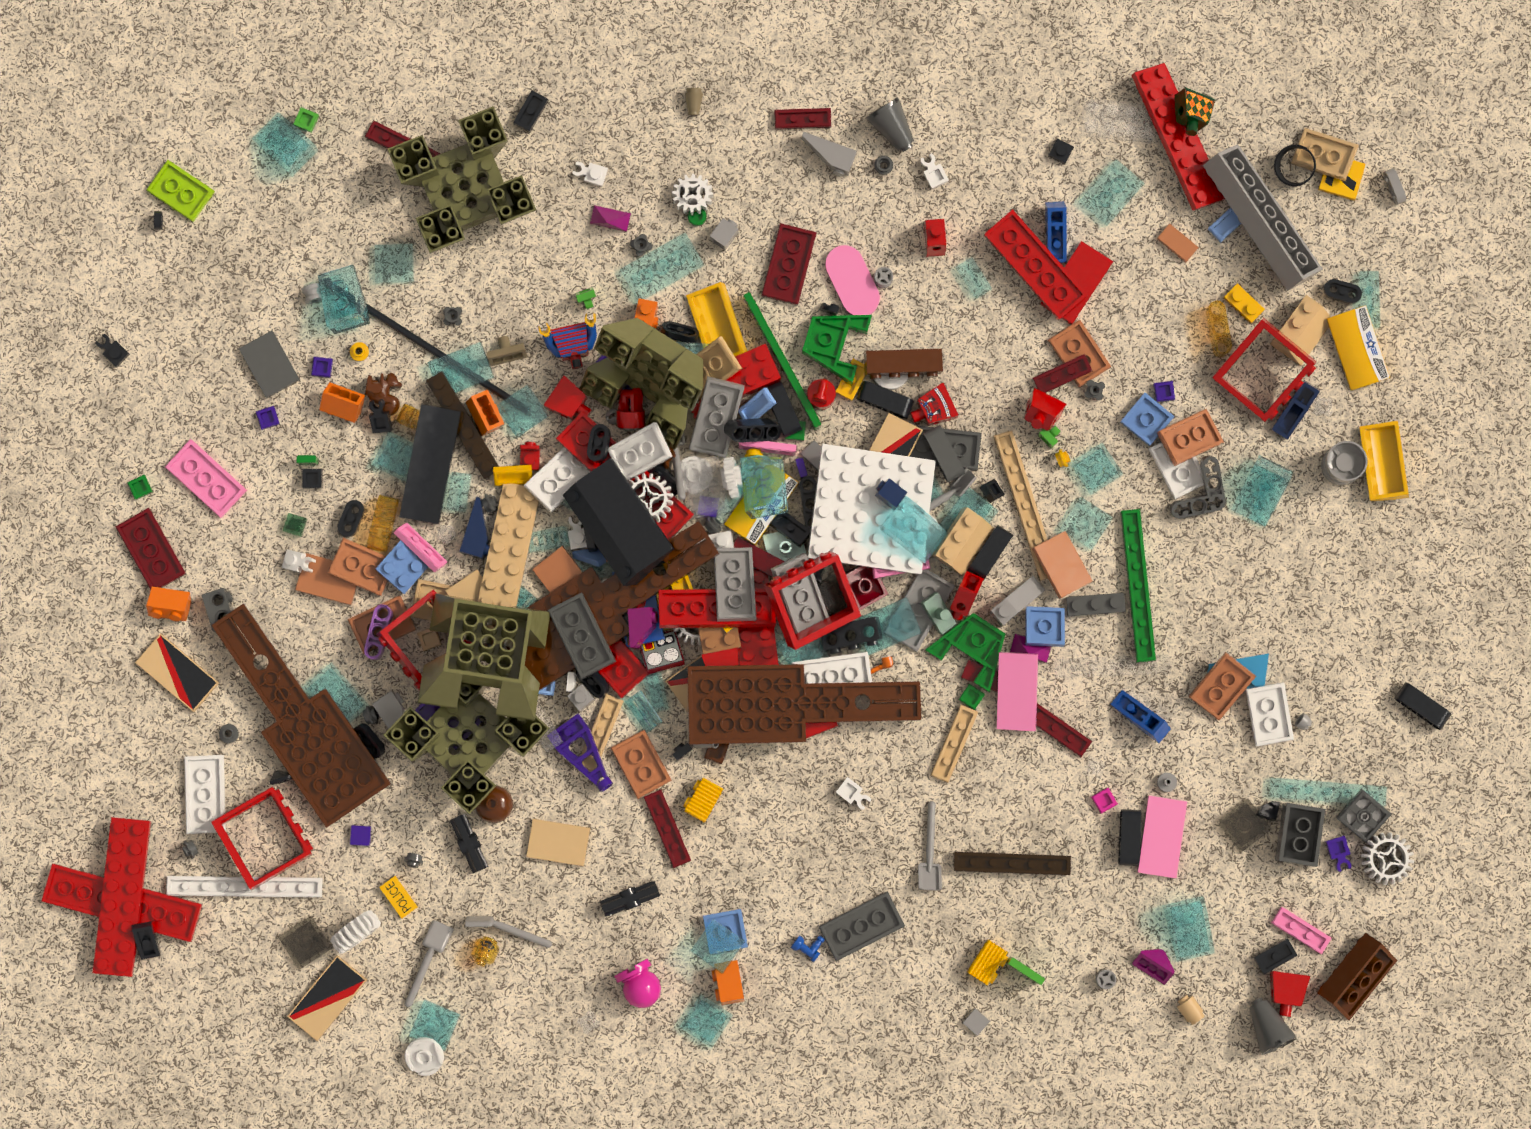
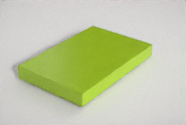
M169 160L166 161L146 189L147 192L192 222L195 221L215 193L213 189Z

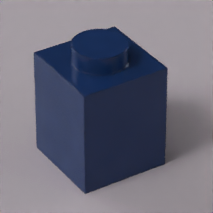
M889 478L886 481L882 480L876 487L878 492L875 496L893 510L908 492Z

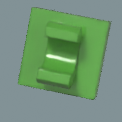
M301 107L293 125L312 133L319 115Z
M593 287L575 293L578 303L584 301L586 309L594 307L591 298L596 297Z
M1055 426L1050 431L1043 429L1038 436L1052 449L1058 442L1055 437L1061 431Z

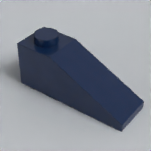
M476 497L460 552L483 560L484 556H488L490 545H488L489 539L482 500L480 497Z

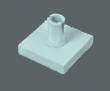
M779 532L763 535L766 552L785 562L802 553H806L804 544L798 547Z

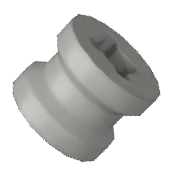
M887 267L878 268L874 275L875 284L880 288L889 287L893 281L892 271Z
M319 283L310 284L301 289L302 293L306 296V304H313L324 299L323 294L320 293L321 287Z
M1105 969L1097 973L1095 979L1100 988L1111 989L1114 987L1116 976L1112 971Z

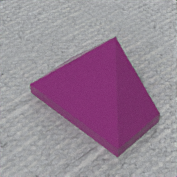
M594 205L590 224L627 232L631 213Z
M1015 634L1010 652L1038 654V661L1047 663L1051 646L1025 645V636Z
M1162 949L1142 950L1132 962V965L1164 985L1175 972L1165 951Z

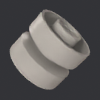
M1339 442L1324 454L1321 461L1322 473L1329 482L1335 485L1350 484L1365 472L1368 463L1367 455L1364 449L1355 442Z

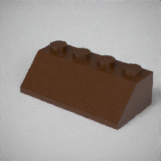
M1364 933L1352 950L1346 954L1340 965L1334 969L1328 980L1322 984L1317 994L1350 1021L1398 960L1382 943Z

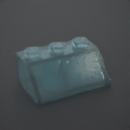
M764 455L740 458L746 514L751 519L787 513L788 502L783 458Z

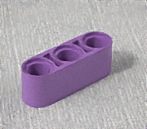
M380 604L374 609L364 647L365 655L371 660L380 659L385 649L377 639L379 637L374 636V630L378 627L385 628L392 622L393 618L391 608L384 604ZM381 609L388 610V616L384 619L379 618V611ZM372 646H377L379 649L376 656L369 654Z

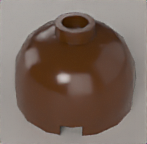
M496 785L475 810L483 821L500 823L510 816L513 809V799L505 788Z

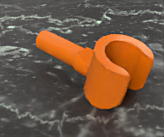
M892 657L881 658L882 664L870 669L871 674L892 667Z

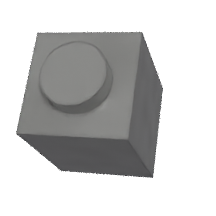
M723 218L710 235V240L726 251L739 233L738 225L730 219L725 220Z
M583 684L567 696L580 712L595 701Z

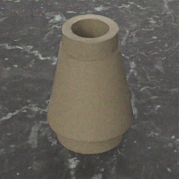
M686 88L685 99L688 115H699L703 97L701 88Z

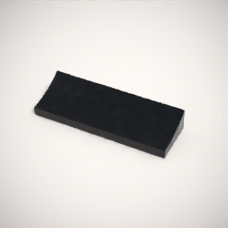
M421 404L400 518L434 524L440 523L461 411Z

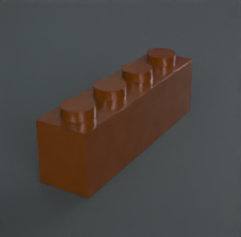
M942 348L866 351L864 353L865 377L870 376V379H881V376H889V379H898L900 375H908V378H919V375H927V378L938 377V374L943 372Z

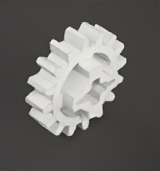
M692 174L691 178L685 175V180L678 179L679 185L674 184L675 191H672V197L675 198H673V203L677 204L678 210L683 208L684 214L687 211H690L691 215L694 214V211L701 214V209L707 210L706 204H712L710 199L713 198V192H711L712 185H708L707 179L702 181L701 175L698 178H695L694 174ZM681 190L684 193V195H682V198L680 197ZM703 191H705L704 199L701 196L703 194Z
M734 457L724 458V468L720 470L723 488L729 490L731 499L740 498L742 495L741 487H744L742 469L739 465L736 466Z

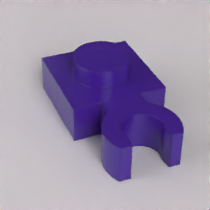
M1345 836L1325 841L1330 859L1337 860L1335 864L1336 870L1338 872L1342 871L1340 868L1342 863L1346 864L1347 869H1351V863L1345 857L1350 855Z

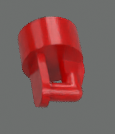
M818 379L809 385L807 398L813 408L825 410L831 407L835 401V387L827 379Z
M640 388L624 389L621 391L618 410H616V427L618 429L640 430L645 427V410L643 409V395Z

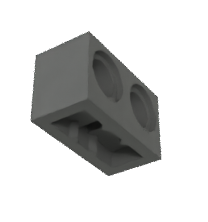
M220 588L201 595L210 625L220 620L223 614H229L233 611L231 602H234L230 591L227 592V589ZM217 596H222V604L218 606L215 605V598Z

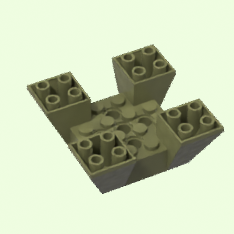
M494 106L458 120L467 144L432 157L423 135L387 149L401 184L424 187L431 203L432 212L415 218L430 254L465 240L463 231L498 217L502 225L537 211L523 176L521 175L504 182L494 158L508 140ZM455 168H463V170L460 173H454ZM481 177H486L487 181L485 183H478ZM464 184L470 185L466 191L461 190V186ZM447 191H451V192H452V195H451L450 197H448V198H444V197H443V194H444L445 192H447ZM471 201L477 202L473 208L467 207Z
M639 318L603 325L594 349L607 358L586 369L579 389L585 395L597 400L601 405L612 409L620 397L621 391L627 385L632 389L640 388L642 394L647 399L656 403L649 414L645 427L653 422H657L668 447L676 449L686 428L688 409L693 411L703 389V359Z
M435 593L429 630L449 633L446 653L423 666L418 703L457 709L461 683L499 688L496 715L534 721L540 683L526 668L525 658L527 646L545 649L550 618L549 612L518 606L506 607L474 602V599ZM487 625H492L494 628H493V629H489V628H487L486 626H487ZM464 640H469V641H471L472 643H471V644H466V643L464 642ZM489 643L491 647H486L483 644ZM503 646H508L511 649L505 650L503 649ZM486 661L488 665H482L480 662Z
M461 683L457 709L441 706L426 721L413 708L409 707L383 736L412 762L425 754L430 755L451 775L441 789L470 815L496 787L485 775L509 750L524 757L550 728L536 715L534 721L496 715V708L482 696L487 686ZM479 718L486 720V724L482 727L475 724ZM452 719H456L459 722L455 728L448 726V722ZM466 732L473 734V738L469 741H465L462 738V735ZM453 746H457L460 749L456 755L449 753V749ZM478 746H486L487 751L484 754H479L476 751Z

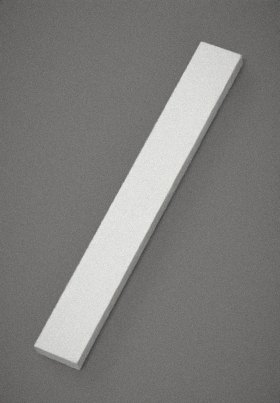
M167 876L166 895L322 897L323 878L274 877L251 891L243 877ZM252 877V878H253L254 881H255V880H257V879L260 878V877Z

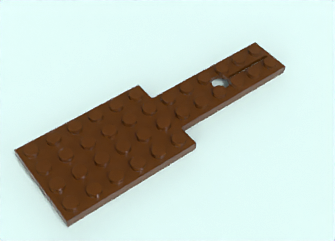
M698 521L669 539L674 550L662 560L668 566L667 572L664 575L658 576L652 570L637 585L623 586L616 574L602 582L594 568L590 567L527 608L548 611L552 607L583 593L610 647L629 635V625L623 615L628 613V609L641 605L658 594L659 590L666 589L720 553L701 522ZM551 616L549 618L545 649L527 646L525 658L526 668L540 683L539 691L575 669L574 663Z
M245 604L240 605L211 625L276 719L275 723L261 733L326 828L391 784L328 690L325 688L313 697H308ZM257 655H264L268 659V666L263 670H258L254 666V658Z
M804 664L687 667L689 745L806 742V723L921 720L920 681L805 684ZM858 695H866L869 698L870 704L867 709L860 710L856 707L855 699ZM891 702H915V703H891Z

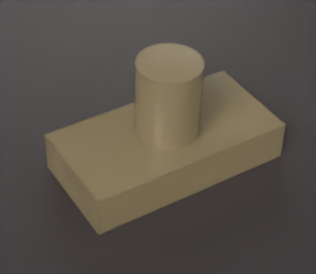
M508 336L498 338L500 349L486 352L490 366L528 358L524 343L511 346Z

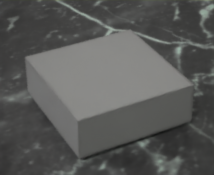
M975 1008L962 1023L978 1036L990 1021Z

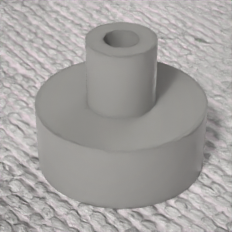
M1163 773L1157 779V786L1163 792L1173 791L1177 786V779L1171 773Z

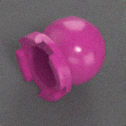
M648 958L637 963L634 966V970L629 972L626 969L614 976L617 983L621 981L624 983V997L630 1005L636 1008L651 1007L660 998V980L654 973L648 971V967L652 965Z

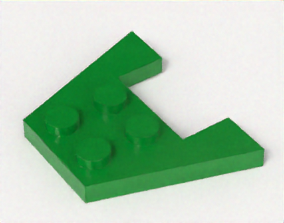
M872 315L812 316L802 353L852 385L857 366L839 360L848 330L867 334Z
M972 613L925 651L942 661L950 648L954 646L983 665V668L973 682L990 693L999 661V652L1002 650L1006 634L975 613Z

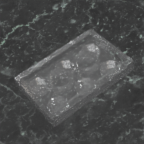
M719 456L681 463L690 511L694 514L692 520L730 512L726 491L722 484Z

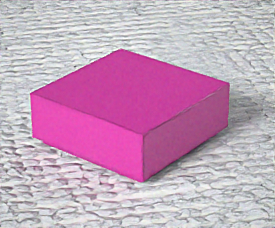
M1109 788L1091 797L1100 814L1118 804Z

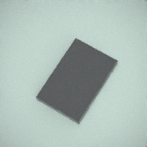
M273 330L239 348L266 398L300 381Z

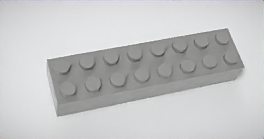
M1238 144L1217 153L1203 165L1207 174L1225 197L1228 205L1233 209L1238 220L1243 224L1250 238L1254 240L1261 254L1264 255L1271 269L1275 271L1281 284L1287 291L1308 281L1322 270V267Z

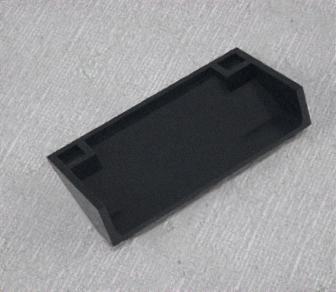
M612 458L575 482L563 494V497L623 586L637 585L674 550Z

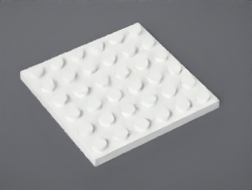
M822 444L807 554L808 559H815L819 557L820 553L831 551L839 555L842 564L921 575L936 461ZM889 478L908 492L893 510L875 496L878 492L876 490L878 484L882 480L886 481Z

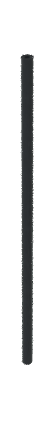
M326 277L322 279L321 283L520 411L528 414L531 410L524 403Z

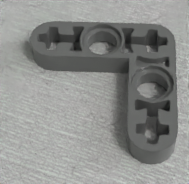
M1207 455L1200 462L1205 495L1174 501L1170 506V512L1174 517L1182 519L1219 511L1225 507L1226 499L1220 465L1215 457ZM1208 460L1214 462L1211 468L1212 472L1217 474H1210V469L1205 467V464H1208ZM1211 478L1218 480V485L1215 488L1208 486V481ZM1215 497L1221 500V502L1218 503V506H1216L1215 504H1208L1209 509H1207V503L1205 501L1206 498L1208 502L1215 501ZM1197 500L1203 503V507L1199 511L1193 509V503ZM1177 505H1180L1183 508L1189 507L1191 512L1188 513V510L1184 509L1181 510V514H1178L1174 509H1177Z

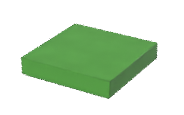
M1008 958L1006 964L1035 983L1043 984L1045 981L1044 977L1015 958Z

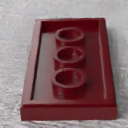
M780 223L762 297L794 305L799 304L817 232Z
M150 508L115 526L150 590L152 587L163 588L187 574Z

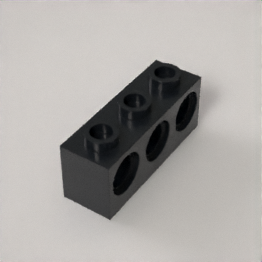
M874 616L851 621L822 636L821 639L823 650L830 651V654L840 653L842 648L848 647V650L859 649L861 644L867 643V646L878 645V641L883 640L879 617ZM869 627L874 628V635L872 637L866 635V630ZM853 630L856 637L853 641H849L848 633ZM835 634L837 637L836 644L831 645L829 642V638L831 635Z

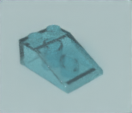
M279 112L252 138L291 177L319 151L313 142Z
M354 265L318 275L326 326L334 334L370 324L367 305Z
M1259 455L1231 510L1266 527L1292 478L1293 471Z
M907 496L892 510L879 528L924 564L948 534L925 510Z
M1203 896L1163 905L1177 962L1215 953L1209 917Z

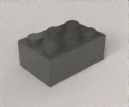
M1283 803L1275 861L1309 867L1318 866L1326 809Z

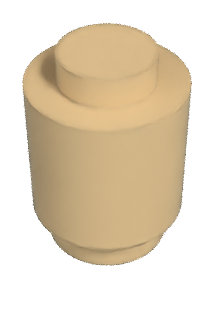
M1185 995L1178 1000L1179 1005L1177 1008L1187 1022L1194 1025L1205 1017L1202 1013L1203 1009L1193 996L1188 997V995Z

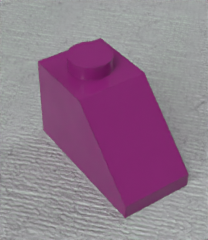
M655 608L628 609L630 648H639L655 630L656 623L659 620L658 612L655 611Z

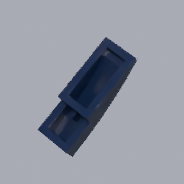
M1303 380L1304 383L1295 392L1272 428L1274 432L1287 440L1320 392L1318 388L1306 380Z

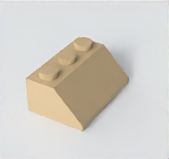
M1305 295L1279 331L1309 355L1329 328L1327 318L1331 316L1322 305L1308 295ZM1275 337L1273 338L1270 345L1301 366L1304 361Z
M963 507L931 556L963 577L994 531V528L980 515L968 507Z

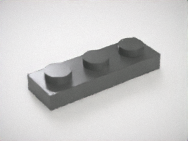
M1124 593L1066 597L1068 617L1126 612Z

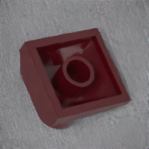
M856 566L845 573L859 611L888 595L881 578L873 579L872 568Z

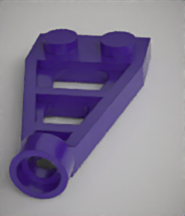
M579 713L547 735L556 750L591 780L600 792L607 790L613 785V782L606 773L592 732ZM582 737L586 743L587 751L581 756H576L570 751L569 745ZM590 755L593 756L597 764V768L592 772H589L582 764V761Z

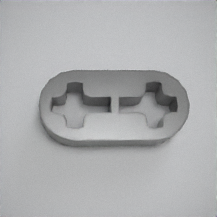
M1392 168L1384 171L1383 176L1394 203L1398 205L1406 202V194L1395 169Z

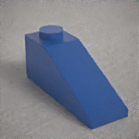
M1064 201L1045 202L1047 249L1060 263L1067 262V207Z
M1124 690L1110 704L1157 743H1160L1171 730L1164 719Z

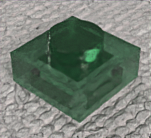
M288 513L283 531L302 537L308 519Z

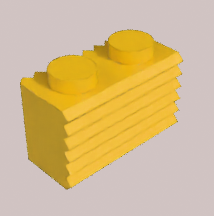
M702 778L701 781L698 779L693 787L695 793L692 798L688 796L683 807L686 808L684 812L705 823L724 789Z
M987 939L967 970V973L985 985H988L989 982L993 984L998 976L996 973L998 967H1003L1009 958L1006 956L1008 952Z

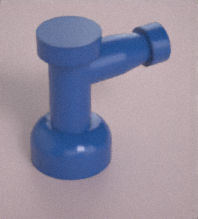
M799 935L790 948L794 951H802L811 958L810 961L814 962L820 955L817 950L825 939L819 935L809 948L804 944V938Z

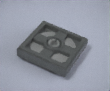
M1361 788L1336 818L1367 843L1392 813Z

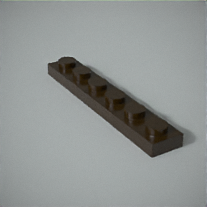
M443 371L426 380L442 408L461 411L457 434L482 477L486 479L493 475V467L500 466Z
M954 852V871L1071 875V856Z

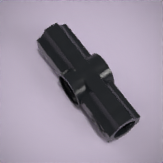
M466 814L449 820L458 838L459 848L462 854L466 856L473 874L489 867L481 850L480 841L477 840L478 837L473 832Z
M651 881L642 886L621 891L618 895L604 899L600 903L605 917L660 897V893L655 881Z

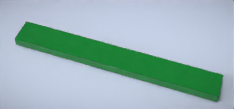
M749 292L744 294L743 299L814 430L821 428V422L753 296Z
M1140 509L1122 510L1121 522L1136 663L1156 661Z

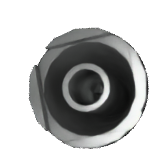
M898 97L866 117L898 151L902 149L905 152L913 146L911 143L914 139Z
M1259 998L1251 1002L1252 1006L1249 1009L1259 1050L1262 1055L1276 1051L1277 1048L1284 1047L1297 1039L1294 1032L1268 1000Z

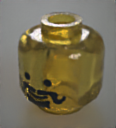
M487 936L477 939L471 951V956L475 959L474 963L483 967L486 964H493L500 950L497 945L498 942Z

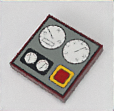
M674 630L664 632L665 640L640 646L647 674L685 665Z

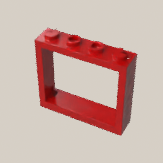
M1263 317L1212 378L1266 422L1268 418L1272 420L1279 411L1276 409L1280 404L1284 406L1289 401L1291 391L1293 389L1297 391L1304 382L1301 380L1304 376H1310L1316 369L1314 365L1317 361ZM1263 329L1268 331L1307 364L1266 412L1262 411L1223 378Z
M834 552L820 553L819 557L814 560H806L802 566L791 568L786 571V574L775 576L773 580L764 584L787 646L794 650L861 617L839 555ZM831 564L847 608L795 634L779 590Z
M434 589L377 633L379 637L377 639L381 642L380 644L390 650L391 658L396 663L399 662L402 665L403 673L408 678L411 677L414 680V686L419 691L422 675L388 632L427 601L433 607L436 593ZM464 640V642H465L466 644H471V643H472V642L469 641V640Z
M273 787L211 822L251 891L312 856L310 851L313 849L308 839L304 841L301 833H303L301 826L298 822L294 824L291 819L294 814L289 806L284 807L282 803L284 797L280 790L275 791ZM272 797L304 852L254 881L222 825Z

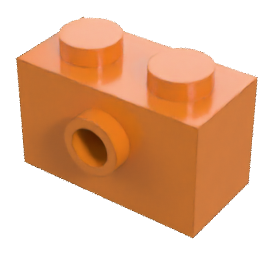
M639 298L635 318H639L657 329L659 317H656L658 302Z
M329 382L322 393L319 410L355 423L362 413L365 395Z
M488 389L471 396L465 402L482 436L504 425L498 407L494 403Z
M152 587L146 605L148 616L156 619L165 618L172 621H187L192 602L190 592Z
M738 961L714 964L715 970L711 971L713 982L717 981L718 989H715L716 1000L721 1001V1005L744 1002Z

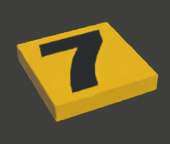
M1354 160L1346 181L1322 174L1318 190L1355 201L1366 164Z

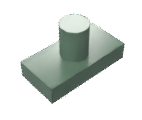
M934 592L920 602L939 634H944L957 624L938 592Z

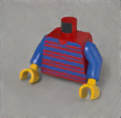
M586 313L585 322L550 330L548 323H546L547 329L544 331L538 326L547 349L555 357L562 358V361L570 360L572 369L582 368L581 357L589 355V351L593 349L597 338L596 314L593 313V320H589Z

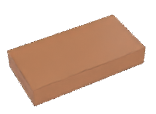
M1170 223L1157 238L1185 263L1199 248Z

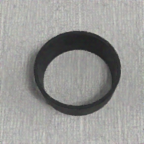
M1302 145L1286 146L1277 154L1274 161V171L1277 178L1288 186L1295 187L1307 183L1316 170L1315 157L1309 149ZM1292 149L1306 150L1310 153L1314 162L1311 176L1300 183L1288 181L1283 176L1280 168L1283 156Z

